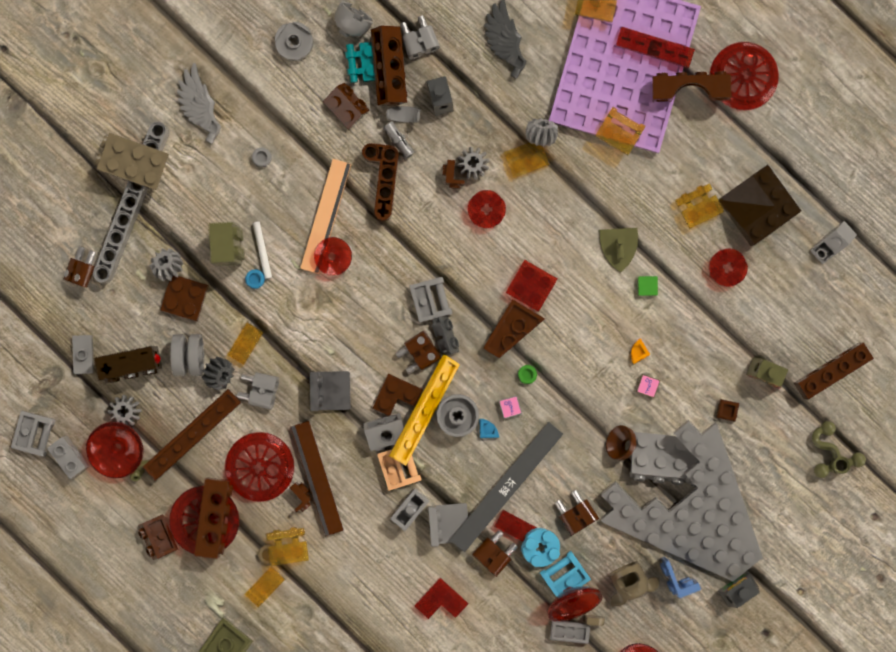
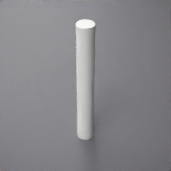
M254 222L252 225L264 278H272L260 222Z

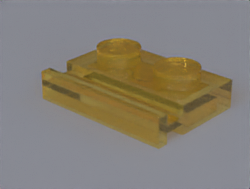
M526 143L504 152L513 179L549 166L545 151L541 145L536 146L534 143Z

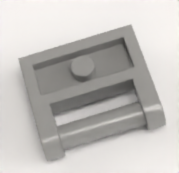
M443 277L410 285L419 323L453 314L452 309L449 308L444 291ZM435 285L442 311L436 312L430 286Z
M21 411L11 448L46 457L47 451L45 449L52 425L55 424L56 419ZM39 422L45 423L39 446L35 448L33 447Z

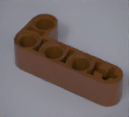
M369 143L362 149L364 159L370 163L380 164L374 212L378 220L388 221L393 212L399 154L394 146ZM370 148L376 150V155L372 158L366 156V151ZM387 151L395 152L394 159H386L385 153ZM385 170L393 171V176L390 179H385L382 176ZM382 189H389L391 195L388 198L381 197L380 192ZM379 201L386 203L385 208L389 212L384 217H381V214L378 213L383 207V204L379 203Z

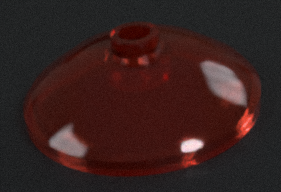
M106 422L99 425L91 432L86 443V454L91 466L98 473L109 478L129 476L139 467L143 459L144 449L140 436L133 428L121 422ZM116 444H120L121 449H118Z
M568 587L549 605L547 610L548 618L552 621H566L582 616L600 604L603 599L602 593L593 587Z

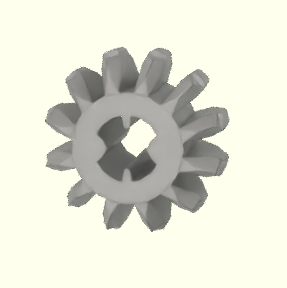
M532 119V121H528L526 126V139L529 143L536 144V146H551L557 140L558 126L553 121H548L547 119Z
M469 147V154L466 150H463L462 153L465 157L458 156V160L463 163H458L457 167H464L460 171L461 175L467 171L466 178L469 179L471 174H473L476 180L477 173L482 177L484 176V172L481 169H489L488 166L484 165L489 163V159H482L487 153L483 152L479 155V147L476 149V153L473 152L472 147ZM471 159H475V162L478 161L475 168H472V165H468Z
M162 248L161 253L155 252L156 257L151 258L152 264L149 265L153 275L162 281L166 279L171 281L173 276L178 277L177 273L183 271L181 267L184 264L179 253L174 252L173 249L169 248L166 251Z
M122 395L121 399L119 397L115 398L116 404H109L114 409L108 410V414H114L110 420L114 421L117 419L116 426H120L121 423L123 428H126L128 423L133 426L135 425L133 419H140L136 413L142 412V410L135 408L140 404L139 402L132 404L134 397L130 396L127 400V396ZM126 406L125 409H128L129 412L123 416L124 413L121 414V409H124Z

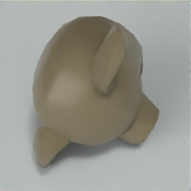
M638 561L614 570L610 573V577L617 593L611 597V606H621L627 600L641 597L646 591H655L659 587L660 579L658 577L647 579Z

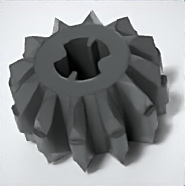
M222 357L211 358L209 364L205 363L206 368L202 370L204 373L202 379L205 381L206 386L215 390L226 389L227 383H231L230 379L234 377L232 373L235 369L230 361Z

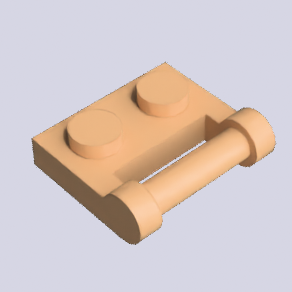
M392 449L377 454L389 491L422 480L420 474L418 475L412 456L407 463L411 477L405 479L401 463L389 456Z

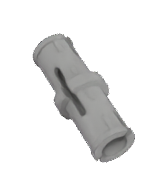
M393 121L384 126L383 130L392 140V145L397 147L404 159L409 158L415 153L405 140V135L399 132Z

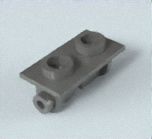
M448 315L432 320L433 324L431 325L435 337L441 335L443 339L437 341L440 352L443 355L459 352V342L454 336L453 324Z

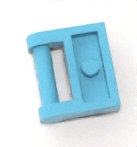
M569 551L566 557L546 571L542 570L540 572L559 601H562L591 580L572 551ZM571 562L574 564L572 569L555 581L551 580L550 577Z

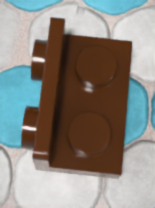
M163 514L138 525V534L147 546L145 547L146 553L153 560L178 550Z

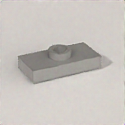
M93 335L72 336L73 373H94Z
M552 620L550 640L589 644L590 625Z

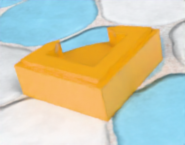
M641 338L634 343L631 349V361L633 364L650 355Z

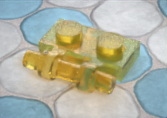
M709 183L704 186L700 185L696 187V190L688 194L684 193L675 200L678 207L683 204L687 207L681 214L689 229L724 212L716 195L708 197L707 192L712 191ZM700 196L702 202L693 206L691 200Z
M291 527L290 530L280 531L278 529L273 530L271 533H266V540H274L275 546L267 547L270 566L309 560L307 541L299 542L298 536L305 535L304 528L297 529L296 527ZM291 537L292 543L282 544L281 539Z

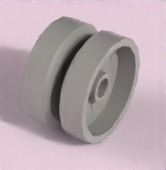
M173 334L171 341V368L174 376H185L187 370L191 376H202V370H204V342L202 334H190L188 342L184 334Z
M453 394L446 397L440 403L437 410V422L440 428L446 434L454 437H461L471 433L479 420V410L475 402L462 394ZM459 411L462 416L456 419L454 413Z

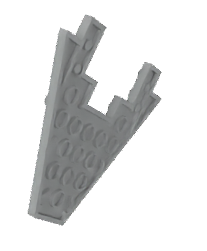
M687 420L674 431V435L698 459V462L685 472V475L696 485V488L670 510L657 497L653 498L643 508H640L615 481L601 493V496L612 506V509L601 517V521L734 582L763 558L717 423L714 422L701 433Z

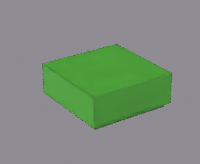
M638 276V296H657L658 276Z

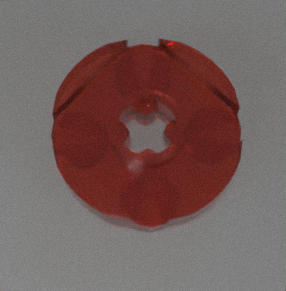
M491 190L479 191L468 203L469 218L474 225L483 229H490L499 225L506 213L504 200L500 195ZM485 204L492 208L489 215H485V212L481 211Z
M731 248L723 249L711 257L708 265L709 276L720 286H734L744 280L748 271V265L744 256L739 251ZM729 262L733 270L726 273L723 265H727Z

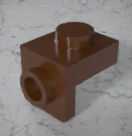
M447 160V164H443L442 176H446L445 185H449V188L460 189L461 186L465 185V180L454 179L455 160Z
M295 482L290 489L302 503L294 511L296 513L299 510L304 512L311 505L309 501L312 498L307 493L309 489L302 482L300 484Z

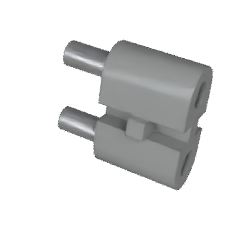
M424 16L418 17L421 26L418 29L419 31L409 32L406 22L400 24L403 32L402 42L409 59H416L423 56L422 54H429L440 48L432 26L427 25Z
M258 372L255 375L243 373L241 379L251 381L253 388L250 394L238 392L237 398L248 400L249 405L272 410L276 398L275 393L279 385V377Z

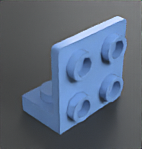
M665 556L661 557L662 563L659 564L663 574L669 578V581L666 582L673 595L675 594L682 598L701 590L699 583L694 578H683L679 580L678 584L669 560Z

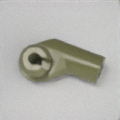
M149 460L137 461L129 473L132 481L140 480L145 471L142 467Z

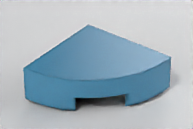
M480 419V438H499L495 425L488 420Z

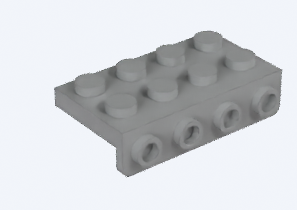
M634 432L637 444L631 457L629 477L634 478L635 481L651 479L655 483L671 481L674 485L691 483V486L696 487L685 475V472L698 462V459L676 436Z

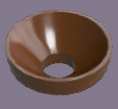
M624 425L616 426L611 430L606 441V451L612 459L625 460L631 456L637 444L634 431ZM630 440V447L626 450L625 444Z

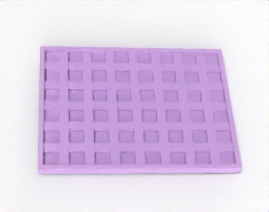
M583 0L549 121H553L557 125L659 153L675 96L672 102H653L652 78L657 73H668V76H676V73L683 71L686 59L679 57V54L683 56L688 54L701 6L682 0ZM622 37H625V38H628V39H631V40H630V41H627V40L622 39ZM651 40L662 43V47L653 49L660 52L658 57L647 54ZM638 41V42L645 43V44H644V46H643V45L637 44V43H635V42ZM665 50L674 52V55L666 53Z

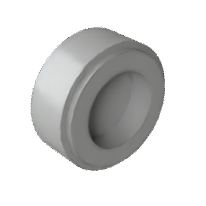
M261 147L253 152L252 160L258 167H266L271 163L272 156L266 148Z

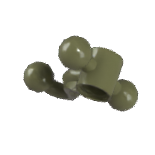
M831 421L823 422L821 427L815 429L812 434L813 444L819 449L830 450L833 455L829 465L819 463L815 466L814 474L818 478L827 477L829 472L844 474L850 470L851 466L859 468L866 463V457L860 452L854 453L851 458L847 459L846 457H841L836 445L820 441V435L831 436L835 433L836 426ZM838 460L844 463V468L841 471L836 468Z

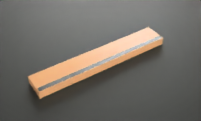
M336 159L332 160L300 269L317 274L320 273L350 172V163Z

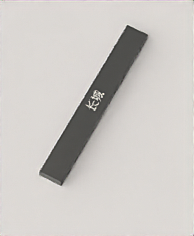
M547 422L450 540L465 552L562 437L563 433L550 422Z

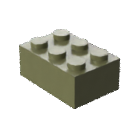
M233 222L209 223L211 263L217 266L242 265V260H245L244 249L241 248L240 242L244 239L243 230Z

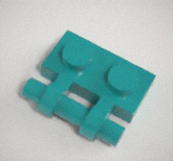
M372 42L359 43L360 51H354V44H347L345 58L348 59L349 69H347V75L350 76V83L358 82L357 75H363L364 82L375 81ZM356 58H361L362 68H356Z

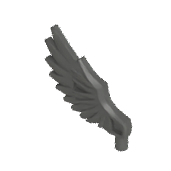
M501 0L500 10L496 3H493L494 18L490 14L486 15L489 24L485 23L484 26L489 32L486 31L485 35L491 39L487 40V43L492 45L490 49L496 51L495 55L515 67L510 76L517 79L527 62L520 51L522 36L516 30L514 19L510 21L505 0Z

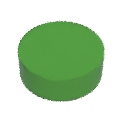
M524 365L518 371V378L524 384H531L537 378V371L531 365Z

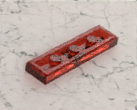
M621 27L615 45L685 68L690 67L695 51L693 48L625 27Z

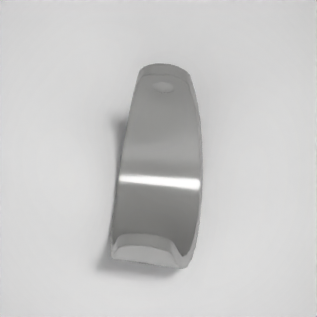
M408 106L390 107L387 109L386 117L388 120L397 122L417 123L420 122L421 110Z

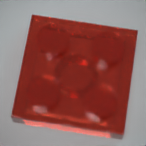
M524 260L508 287L506 294L539 312L558 278Z

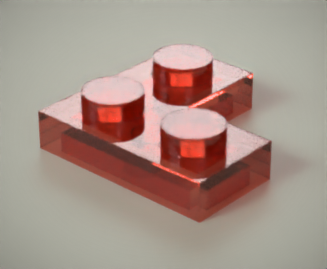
M440 577L414 606L428 619L441 605L456 618L469 603Z

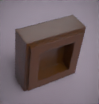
M720 399L716 418L736 422L740 403Z

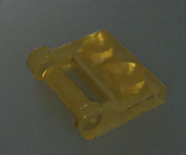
M612 107L595 137L628 156L646 126L642 123L639 125L619 113L618 109ZM612 118L635 130V134L632 135L612 123Z

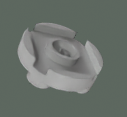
M300 22L286 23L276 32L275 46L283 58L290 61H300L311 52L313 37L308 27ZM298 37L297 41L299 44L291 46L289 39Z

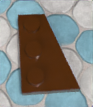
M512 299L483 349L500 358L544 321L545 318Z

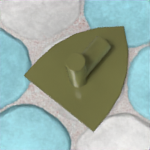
M638 228L599 230L601 249L609 263L621 273L630 264L635 255L638 245Z

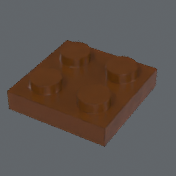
M173 276L172 280L168 283L160 310L198 322L209 285L184 277Z

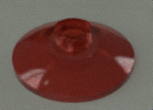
M329 237L322 240L316 246L314 261L321 272L327 275H339L350 266L352 252L344 240L337 237ZM330 253H334L335 258L333 260L329 259Z

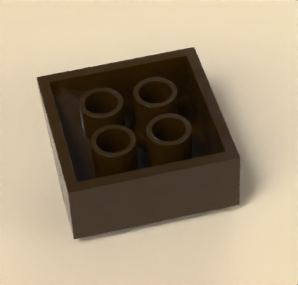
M769 165L764 166L718 199V202L750 246L757 244L801 212L799 206Z

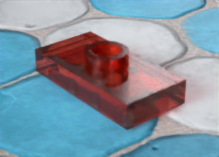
M504 509L494 527L524 542L525 535L530 530L537 528Z

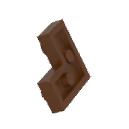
M388 373L373 409L390 416L398 399L416 406L423 389Z

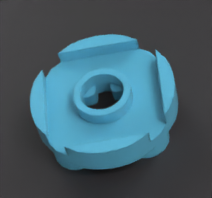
M540 527L530 530L525 535L526 538L521 545V552L523 557L533 566H548L560 556L559 539L550 530ZM539 543L545 545L544 550L541 552L536 550L539 547Z

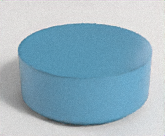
M256 269L250 270L245 277L246 284L253 289L262 287L265 283L264 274Z

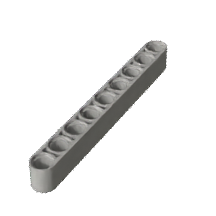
M153 122L148 129L143 145H156L157 150L163 151L169 136V129L161 122ZM163 127L162 135L156 136V128ZM128 181L93 271V276L98 282L109 283L114 278L148 187L142 186L140 189L135 190L134 182ZM130 198H134L136 203L133 207L129 208L127 201ZM123 216H127L129 221L126 225L122 226L120 220ZM120 233L122 239L116 244L113 238L116 234ZM110 251H113L115 254L112 261H108L106 258ZM103 269H106L108 272L105 279L100 278V272Z

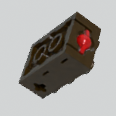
M148 346L94 358L98 381H105V384L119 382L120 377H124V380L138 378L139 373H143V376L157 374L158 369H163L158 346Z

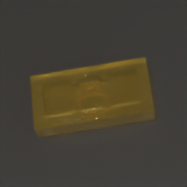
M247 322L229 351L228 356L245 365L264 332Z
M271 566L245 595L259 608L282 584L285 578Z

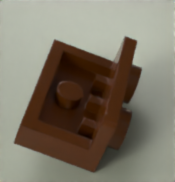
M345 83L336 86L323 100V103L348 130L363 115L370 111L366 103L359 99L353 89Z

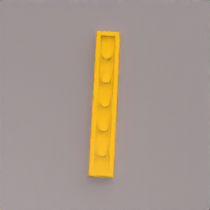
M443 355L389 455L405 466L460 365L447 355Z

